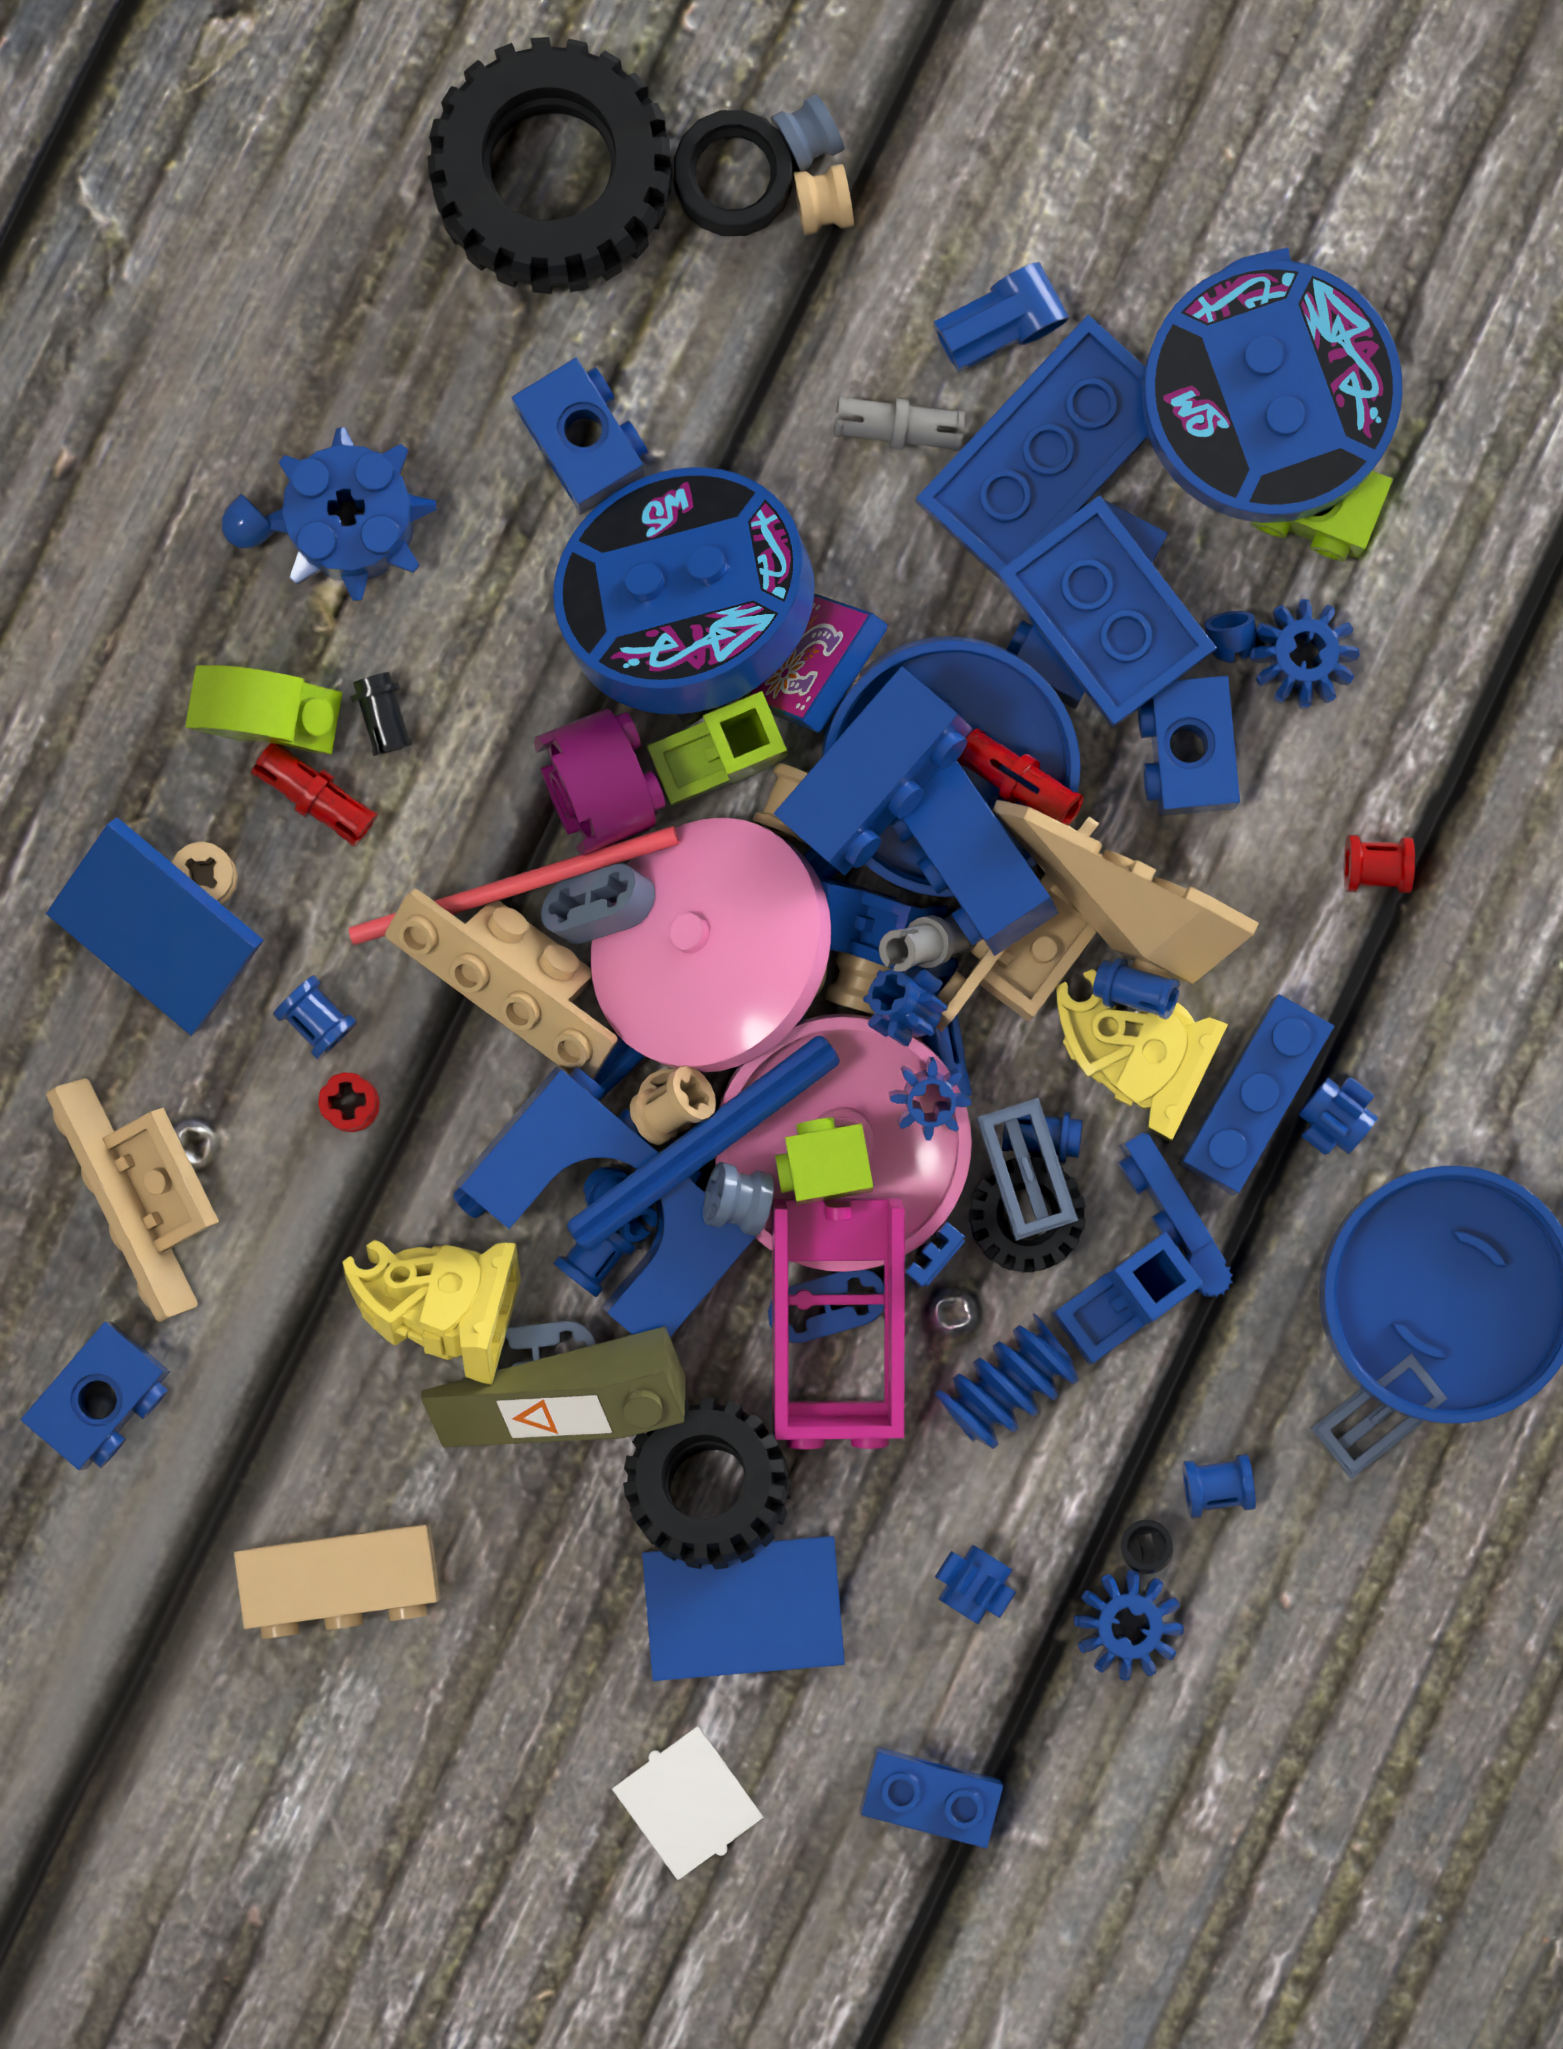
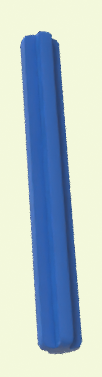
M815 1036L716 1110L708 1119L700 1122L569 1220L567 1227L572 1237L585 1251L592 1250L838 1066L840 1059L834 1048L823 1036Z

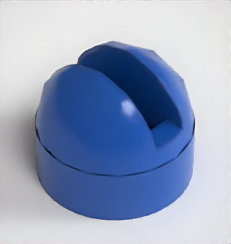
M242 493L224 511L222 532L227 541L238 548L260 546L275 532V530L270 529L271 524L264 518L265 516Z
M1229 611L1214 615L1205 621V633L1217 647L1212 654L1218 660L1233 663L1235 653H1238L1240 658L1245 660L1249 658L1251 650L1256 648V623L1252 613Z

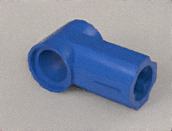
M1040 262L1031 263L1010 273L996 282L990 288V293L934 321L933 327L938 335L940 344L958 373L1017 342L1021 346L1034 342L1055 331L1070 319Z

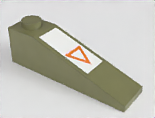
M664 1326L497 1370L492 1385L467 1378L425 1389L421 1392V1399L442 1447L619 1439L683 1423L685 1416L686 1376L667 1329Z

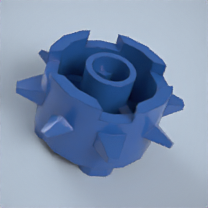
M346 427L336 428L330 448L316 451L309 458L303 460L286 455L282 457L278 463L289 479L284 492L283 508L264 518L271 524V530L287 533L298 551L290 574V579L298 585L322 572L332 580L344 581L352 600L359 601L363 599L367 579L381 576L389 570V566L412 573L418 569L420 565L408 547L413 537L414 521L436 511L437 508L435 500L408 493L401 476L409 451L405 446L399 444L380 454L366 447L354 446ZM349 501H354L358 509H365L364 515H355L356 524L351 526H343L339 516L334 515L336 510H342L341 504Z

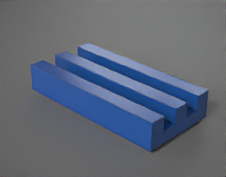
M948 1222L942 1224L934 1234L943 1244L938 1248L932 1242H929L919 1251L918 1255L927 1262L924 1267L921 1268L915 1262H912L905 1268V1277L918 1288L927 1287L965 1242L963 1240L965 1236Z

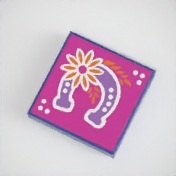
M814 593L811 616L800 642L784 664L769 679L752 690L749 696L763 691L772 715L819 733L824 729L883 637L888 624L871 612Z

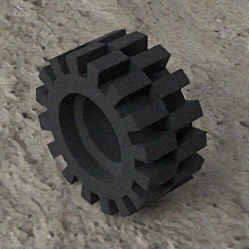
M1030 1157L1041 1193L1048 1200L1052 1209V1215L1060 1213L1043 1158ZM1016 1158L1006 1161L1014 1191L1025 1190L1026 1188ZM1061 1167L1078 1221L1048 1230L1042 1236L1033 1240L1020 1239L1015 1241L1014 1236L1006 1229L1002 1219L1004 1204L993 1170L991 1169L981 1179L971 1198L969 1222L975 1242L989 1260H993L1000 1267L1010 1271L1014 1270L1021 1273L1036 1272L1057 1265L1075 1249L1085 1228L1084 1208L1086 1205L1084 1196H1081L1079 1192V1185L1073 1177H1070L1063 1170V1167Z

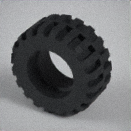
M550 37L531 38L532 48L515 52L513 43L495 49L496 60L486 66L477 60L464 71L466 80L459 89L454 86L449 88L441 101L443 108L441 118L433 120L429 136L431 143V155L427 156L429 178L436 206L447 233L455 245L459 244L465 250L467 259L479 270L490 269L496 273L497 281L513 288L516 287L518 282L531 284L533 293L552 294V286L569 285L571 293L588 289V280L602 275L608 281L622 272L621 263L630 256L637 260L649 246L648 237L653 229L659 230L666 214L665 204L667 196L671 195L670 141L666 133L665 119L658 103L651 101L648 95V86L636 72L630 75L624 72L619 58L606 50L599 57L588 52L587 43L578 40L568 39L566 48L551 47ZM564 114L576 117L594 127L607 145L611 159V170L607 186L602 195L591 206L576 215L557 220H539L526 217L510 209L500 198L494 187L491 177V161L494 148L503 135L512 127L533 116Z

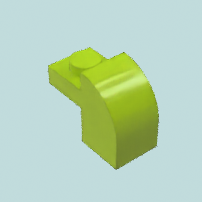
M196 665L185 728L237 741H266L315 754H332L343 692L305 683L303 678L271 671L224 665Z
M763 691L703 715L705 722L647 745L672 807L728 783H732V785L768 769L788 756L786 746Z

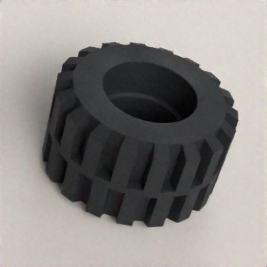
M700 1397V1404L692 1406L685 1400L683 1423L649 1431L646 1434H637L632 1441L636 1449L633 1456H626L624 1470L628 1474L627 1482L623 1483L624 1494L630 1504L631 1509L629 1511L635 1522L651 1544L659 1548L663 1555L673 1561L676 1559L682 1560L687 1567L701 1569L702 1564H711L717 1570L729 1568L728 1561L739 1558L744 1563L755 1557L752 1550L760 1544L766 1548L775 1538L772 1531L777 1523L783 1525L788 1513L785 1508L786 1499H791V1484L787 1474L789 1469L773 1434L767 1430L763 1421L754 1413L748 1415L743 1411L741 1405L727 1401L726 1406L719 1405L715 1398ZM706 1450H719L733 1455L742 1465L745 1474L744 1488L737 1502L726 1512L711 1518H694L683 1514L675 1506L671 1497L672 1480L679 1466L690 1456Z

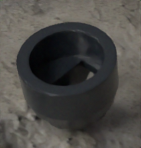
M1140 1520L1130 1525L1124 1532L1121 1539V1551L1125 1562L1131 1569L1142 1574H1153L1161 1571L1169 1564L1173 1555V1543L1170 1533L1162 1524L1153 1520ZM1151 1534L1156 1562L1144 1564V1553L1139 1540L1141 1535Z

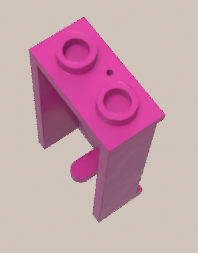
M837 1198L798 1206L795 1199H773L772 1429L775 1440H786V1446L793 1449L822 1448L825 1446V1439H851V1446L863 1449L889 1446V1439L904 1438V1205L900 1198ZM884 1260V1294H812L809 1290L801 1289L795 1295H788V1261ZM884 1304V1400L789 1401L788 1305H797L799 1309L807 1310L812 1305Z

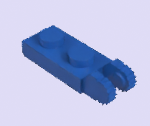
M1142 1132L1120 1144L1119 1147L1126 1156L1117 1162L1121 1172L1137 1195L1145 1190L1150 1195L1159 1210L1158 1213L1151 1217L1159 1234L1167 1232L1175 1245L1182 1247L1186 1254V1260L1204 1283L1197 1289L1196 1293L1203 1294V1297H1206V1295L1207 1297H1213V1295L1218 1297V1294L1224 1295V1291L1230 1289L1229 1284L1233 1283L1231 1281L1233 1274L1229 1272L1230 1267L1227 1268L1225 1266V1258L1150 1135Z

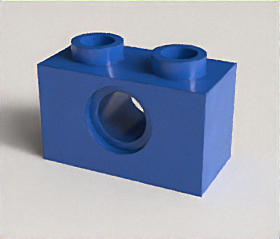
M576 357L513 395L512 401L517 414L581 515L616 491L645 476L644 464L640 458L646 455L648 450L629 420L619 426L607 404L615 400V397L599 370L594 367L586 372ZM579 419L595 421L602 429L599 440L588 447H578L570 443L566 438V433L573 422Z
M1228 676L1176 680L1137 709L1140 737H1151L1154 762L1144 763L1143 765L1146 800L1158 802L1159 816L1233 810L1239 805L1240 794ZM1180 731H1189L1196 734L1204 746L1203 757L1192 763L1178 760L1170 748L1171 736Z
M105 1321L20 1420L77 1470H85L93 1462L102 1468L126 1441V1438L119 1431L135 1413L142 1419L146 1418L167 1394L168 1389L161 1382L170 1371L115 1323ZM98 1381L108 1383L114 1389L117 1397L114 1411L103 1419L91 1415L85 1406V1394L88 1388Z
M876 1746L860 1805V1813L862 1816L987 1849L1003 1784L997 1778Z

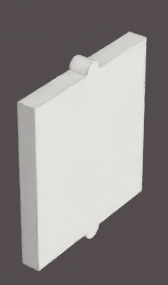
M698 1725L661 1753L657 1750L651 1751L647 1763L612 1788L677 1880L684 1877L715 1853L719 1856L726 1854L727 1844L764 1818Z

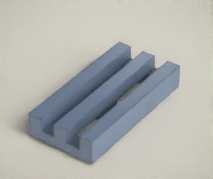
M1039 1098L977 1117L976 1120L1015 1241L1078 1221ZM1026 1115L1030 1117L1060 1213L1052 1216L1048 1215L1017 1119ZM1005 1123L1036 1221L1027 1224L1024 1222L994 1129L995 1125Z
M1412 1353L1376 1381L1382 1387H1386L1410 1367L1434 1397L1423 1407L1435 1409L1448 1399ZM1359 1389L1310 1429L1321 1440L1330 1455L1340 1464L1349 1479H1352L1424 1421L1406 1417L1356 1458L1352 1459L1346 1449L1394 1412L1390 1408L1380 1405L1337 1439L1330 1430L1372 1398L1362 1389Z

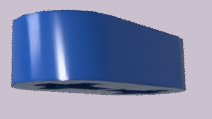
M866 1269L837 1272L789 1286L788 1295H795L801 1289L809 1290L812 1294H845L848 1292L847 1281L859 1278L862 1287L873 1286L876 1294H884V1284L881 1278ZM772 1300L768 1309V1321L771 1328ZM867 1304L868 1313L857 1316L852 1306L832 1311L831 1305H823L825 1313L806 1320L807 1331L795 1334L792 1325L788 1324L789 1342L804 1343L866 1325L877 1319L884 1310V1304Z

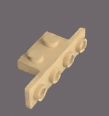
M1088 816L1077 831L1090 837L1099 823ZM1046 873L1043 874L1039 881L1050 895L1059 914L996 956L993 955L984 940L978 942L970 953L980 960L969 975L965 978L956 971L937 995L941 1002L948 1006L947 1010L941 1013L942 1017L936 1026L941 1032L954 1019L978 985L982 986L1029 1022L1097 933Z
M413 889L405 896L385 932V936L390 942L569 1074L578 1067L592 1079L596 1077L615 1046L617 1036L572 1003L586 990L592 980L591 968L579 960L570 949L557 944L527 922L521 913L507 907L500 901L486 904L464 924L418 889Z
M83 1078L49 1090L46 1096L53 1109L55 1124L69 1141L81 1166L82 1179L87 1188L95 1195L109 1223L110 1236L117 1248L123 1252L134 1274L138 1293L143 1303L151 1309L158 1322L183 1314L197 1307V1300L171 1248L219 1223V1220L164 1108L150 1111L114 1132L88 1079Z

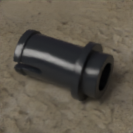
M390 672L376 674L353 682L356 694L351 696L352 703L359 702L372 744L373 756L390 753L413 745L411 738L409 739L395 691L401 688L399 682H392Z

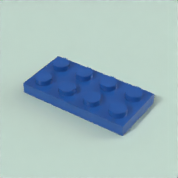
M1087 315L916 497L915 503L996 576L1000 569L1083 508L1148 438L1142 410V382L1145 366L1090 315Z

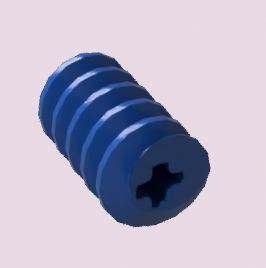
M1033 1313V1317L1038 1330L1037 1334L1021 1325L1013 1329L1018 1346L1017 1350L1000 1341L993 1345L998 1362L996 1367L980 1357L973 1361L978 1378L976 1383L960 1373L953 1377L958 1394L956 1399L940 1389L934 1393L972 1442L977 1439L994 1449L999 1445L993 1428L996 1423L1014 1433L1019 1429L1013 1412L1016 1407L1034 1417L1039 1413L1033 1396L1036 1391L1053 1401L1059 1397L1053 1377L1058 1375L1073 1385L1079 1381L1073 1360L1035 1313Z

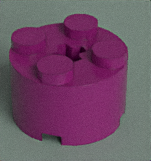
M606 708L534 738L536 753L548 749L552 764L540 769L561 823L568 835L580 830L584 838L575 847L580 854H589L655 827V814H658V809L666 806L665 799L654 773L649 771L643 774L634 753L635 749L641 747V742L634 722L627 712L615 716L610 709Z

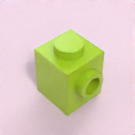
M822 1118L796 1124L797 1135L785 1137L787 1153L775 1155L781 1193L794 1191L797 1206L873 1192L874 1186L862 1123L839 1128L835 1127L834 1118Z

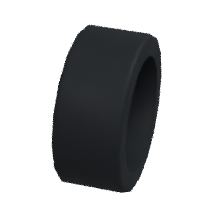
M719 110L698 119L682 136L674 156L675 193L683 211L700 228L720 236L750 235L768 227L785 208L792 190L791 152L782 133L766 118L746 110ZM740 137L753 142L765 153L770 165V181L766 192L756 203L743 209H724L712 204L702 195L696 182V166L701 154L711 143L723 138Z

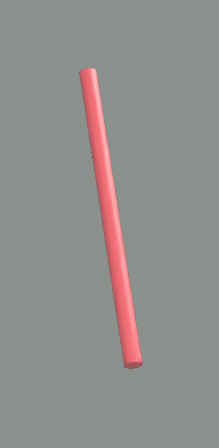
M671 826L598 849L586 855L581 854L434 900V902L454 915L678 845V834L675 827ZM396 913L349 927V935L353 945L385 936V932Z

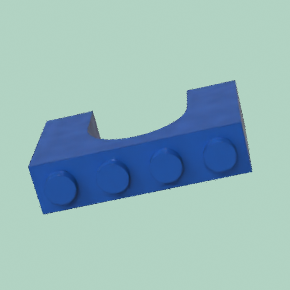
M556 1066L456 1184L498 1221L510 1229L548 1183L571 1164L590 1158H612L639 1169L659 1153L640 1135L635 1123L631 1119L629 1110L625 1108L616 1117L598 1101L606 1091L578 1067L568 1075ZM698 1170L656 1201L658 1222L655 1237L649 1250L601 1306L607 1314L632 1335L665 1326L669 1337H671L756 1237L744 1234L738 1225L726 1223L718 1228L704 1223L703 1204L705 1192L695 1184L703 1175Z

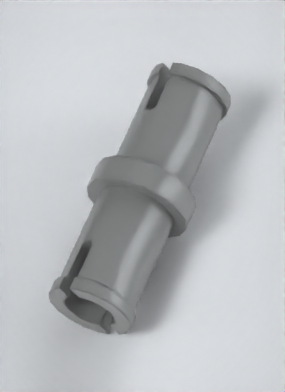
M838 396L836 413L861 416L862 420L858 422L835 419L834 437L846 436L888 441L889 447L893 449H903L904 443L953 449V451H960L963 434L937 431V426L964 428V410L951 411L910 406L909 399L895 398L893 404Z
M951 914L944 918L930 915L917 918L909 924L908 928L891 930L886 933L880 941L879 954L886 967H891V965L895 964L893 971L901 972L917 965L924 968L940 966L947 962L952 955L967 953L975 945H971Z

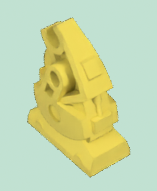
M1093 969L1083 973L1085 980L1091 984L1092 989L1097 973ZM1066 982L1057 985L1058 1014L1065 1037L1063 1044L1071 1060L1076 1061L1086 1078L1092 1077L1099 1084L1102 1083L1115 1094V1100L1129 1107L1133 1104L1142 1110L1150 1109L1147 1130L1171 1142L1228 1024L1210 1017L1194 1022L1189 1012L1178 1002L1172 1015L1166 1020L1141 1010L1139 1013L1116 1010L1115 1006L1113 1008L1106 1007L1103 1004V1000L1095 997L1093 994L1085 1002H1076L1070 998Z
M373 1240L366 1245L369 1261L377 1264L374 1268L368 1270L358 1268L351 1256L342 1262L348 1287L362 1313V1317L387 1341L395 1346L409 1338L423 1346L425 1354H431L446 1360L462 1355L465 1377L492 1385L521 1282L516 1243H498L483 1254L465 1248L443 1245L433 1246L432 1249L425 1247L409 1248L394 1255L383 1243Z

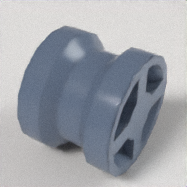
M816 93L804 99L802 108L790 114L781 111L771 116L772 125L782 133L792 155V165L797 172L810 169L813 160L824 153L834 156L845 150L843 140L832 116Z
M724 1162L716 1164L705 1192L703 1204L704 1223L718 1228L726 1223L738 1225L744 1234L759 1235L765 1227L772 1205L774 1193L772 1175L759 1170L747 1175L739 1173L732 1164Z

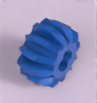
M1308 599L1299 601L1296 609V621L1289 610L1283 605L1276 607L1272 614L1278 628L1270 624L1260 623L1256 629L1258 638L1270 645L1253 648L1250 652L1249 657L1251 661L1270 663V667L1257 675L1256 682L1259 686H1263L1277 678L1282 684L1275 692L1273 699L1279 704L1286 700L1291 689H1296L1299 708L1308 709L1313 699V688L1325 703L1332 702L1336 698V691L1330 680L1340 685L1348 686L1354 678V674L1340 663L1355 661L1360 655L1359 648L1339 646V642L1346 639L1353 632L1352 625L1344 623L1332 630L1327 624L1333 618L1335 608L1327 605L1321 611L1317 620L1312 619V606ZM1303 640V648H1306L1309 642L1317 648L1319 653L1312 661L1314 668L1306 669V661L1297 666L1291 660L1290 656L1297 647L1295 641Z
M1127 1570L1125 1575V1591L1119 1592L1116 1581L1110 1574L1101 1576V1584L1109 1597L1102 1601L1095 1593L1085 1590L1081 1595V1599L1086 1604L1097 1609L1096 1615L1094 1617L1079 1614L1073 1618V1624L1077 1627L1095 1628V1634L1087 1636L1077 1643L1082 1653L1090 1652L1101 1645L1105 1647L1096 1658L1094 1668L1103 1673L1109 1668L1115 1656H1118V1677L1126 1681L1130 1680L1132 1675V1659L1138 1658L1141 1669L1150 1677L1157 1672L1156 1666L1149 1656L1150 1652L1155 1649L1161 1656L1169 1660L1175 1657L1176 1651L1171 1646L1160 1641L1162 1633L1173 1636L1184 1633V1626L1182 1624L1163 1622L1162 1616L1172 1613L1180 1607L1178 1600L1172 1597L1156 1605L1152 1603L1163 1587V1582L1158 1578H1153L1149 1581L1142 1594H1138L1140 1579L1139 1573L1136 1570ZM1124 1608L1134 1616L1143 1614L1145 1619V1627H1137L1142 1632V1635L1132 1642L1123 1634L1114 1636L1111 1628L1112 1623H1120L1114 1616Z

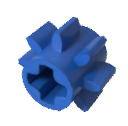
M916 966L901 972L893 971V969L884 972L879 970L877 977L869 988L868 995L863 998V1001L869 1004L870 1008L876 1013L870 1018L868 1022L869 1027L884 1037H891L903 1046H909L912 1036H932L942 1017L941 1013L946 1011L948 1007L934 994L940 989L943 982L926 969L922 971Z
M930 1056L926 1062V1070L915 1074L910 1068L903 1065L901 1071L904 1079L907 1081L904 1090L889 1092L890 1101L896 1104H906L908 1108L900 1115L897 1121L901 1129L909 1127L916 1121L922 1125L926 1141H931L934 1127L946 1124L949 1129L956 1132L959 1129L953 1117L956 1107L971 1105L969 1096L963 1093H954L952 1087L959 1083L962 1078L960 1070L958 1068L953 1069L943 1076L937 1072L936 1061L934 1057ZM936 1084L940 1096L946 1097V1100L935 1102L933 1112L924 1113L920 1102L913 1100L914 1096L924 1095L926 1085Z
M1352 1077L1348 1078L1341 1087L1330 1078H1327L1298 1113L1300 1117L1310 1124L1302 1137L1324 1155L1329 1154L1335 1145L1349 1155L1378 1119L1375 1114L1366 1108L1375 1095Z
M973 1544L964 1558L951 1551L935 1576L947 1584L938 1599L978 1625L987 1611L1001 1618L1016 1594L1014 1590L1005 1585L1013 1570Z

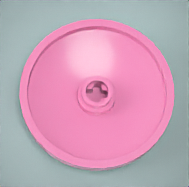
M709 818L676 827L679 838L678 845L633 858L628 862V866L649 878L655 887L653 907L640 924L627 930L594 939L591 944V974L595 995L606 1020L616 1034L634 1050L664 1066L673 1069L689 1066L697 1069L700 1073L722 1071L747 1063L770 1050L789 1034L806 1013L819 990L825 974L831 944V920L828 902L820 879L807 859L793 845L758 824L734 818Z
M831 1014L802 1020L770 1050L738 1066L727 1084L718 1109L815 1036L821 1035L831 1044L840 1059L838 1066L717 1155L715 1163L724 1162L732 1164L739 1173L747 1175L752 1174L756 1170L768 1172L772 1175L774 1181L773 1199H795L794 1191L781 1193L775 1155L787 1153L785 1137L797 1135L796 1124L822 1118H834L836 1128L862 1123L874 1186L873 1192L842 1198H900L905 1208V1255L922 1245L940 1228L954 1209L963 1191L968 1176L972 1146L971 1126L967 1108L956 1107L953 1117L959 1127L956 1132L949 1129L946 1124L934 1127L931 1141H926L922 1125L916 1121L909 1127L901 1129L897 1121L900 1115L908 1108L906 1104H896L890 1101L889 1092L904 1090L907 1081L904 1079L901 1071L903 1065L910 1068L915 1074L926 1070V1062L929 1056L934 1057L938 1067L937 1072L945 1076L949 1070L933 1050L914 1036H912L909 1046H903L889 1036L884 1037L869 1027L868 1022L871 1017ZM936 1084L926 1085L925 1094L914 1096L913 1100L920 1102L924 1113L933 1112L935 1102L945 1101L946 1097L940 1096ZM957 1084L952 1087L954 1093H961ZM772 1205L765 1227L755 1237L770 1250H772ZM884 1260L792 1261L814 1269L840 1272L859 1271L884 1265Z

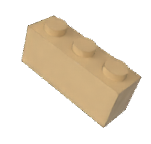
M430 1523L242 1549L234 1552L244 1629L260 1627L261 1639L300 1634V1621L324 1618L325 1630L364 1625L362 1613L388 1609L389 1621L423 1617L428 1615L427 1603H435L441 1600Z

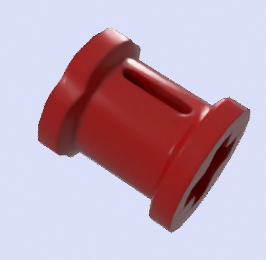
M1358 835L1347 836L1343 862V878L1346 892H1356L1359 886L1397 887L1399 893H1409L1412 891L1415 873V846L1413 838H1401L1399 843L1361 842Z
M343 1072L333 1075L320 1090L318 1106L321 1115L332 1126L343 1132L355 1133L365 1130L374 1123L379 1114L380 1099L377 1090L369 1081L356 1073ZM352 1085V1089L357 1095L366 1097L365 1106L355 1108V1118L347 1120L345 1113L341 1110L333 1109V1100L342 1098L344 1087Z

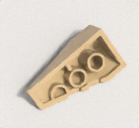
M997 800L992 812L1105 942L1113 950L1134 961L1131 966L1132 968L1194 984L1253 936L1257 929L1258 922L1193 887L1185 889L1170 881L1153 877L1156 869L1138 860L1134 861L1109 850H1105L1103 855L1099 854L1102 847L1099 841L1027 806Z

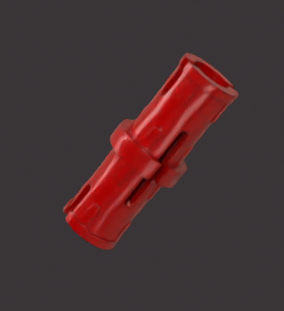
M979 728L973 730L965 738L967 739V745L957 759L958 763L963 767L966 766L1000 789V798L1014 804L1020 802L1024 806L1041 812L1067 826L1073 822L1082 807L1084 797L1077 792L1071 791L1059 781L1040 770V762L1029 754H1024L1020 757L988 737ZM1004 765L1040 789L1039 793L1036 794L1002 772L1000 766Z
M270 743L251 770V774L271 785L296 804L294 810L304 818L310 814L319 822L324 823L335 831L336 834L349 842L353 847H356L372 827V823L378 817L376 812L370 810L361 802L356 801L334 784L335 777L325 770H322L320 773L279 744Z

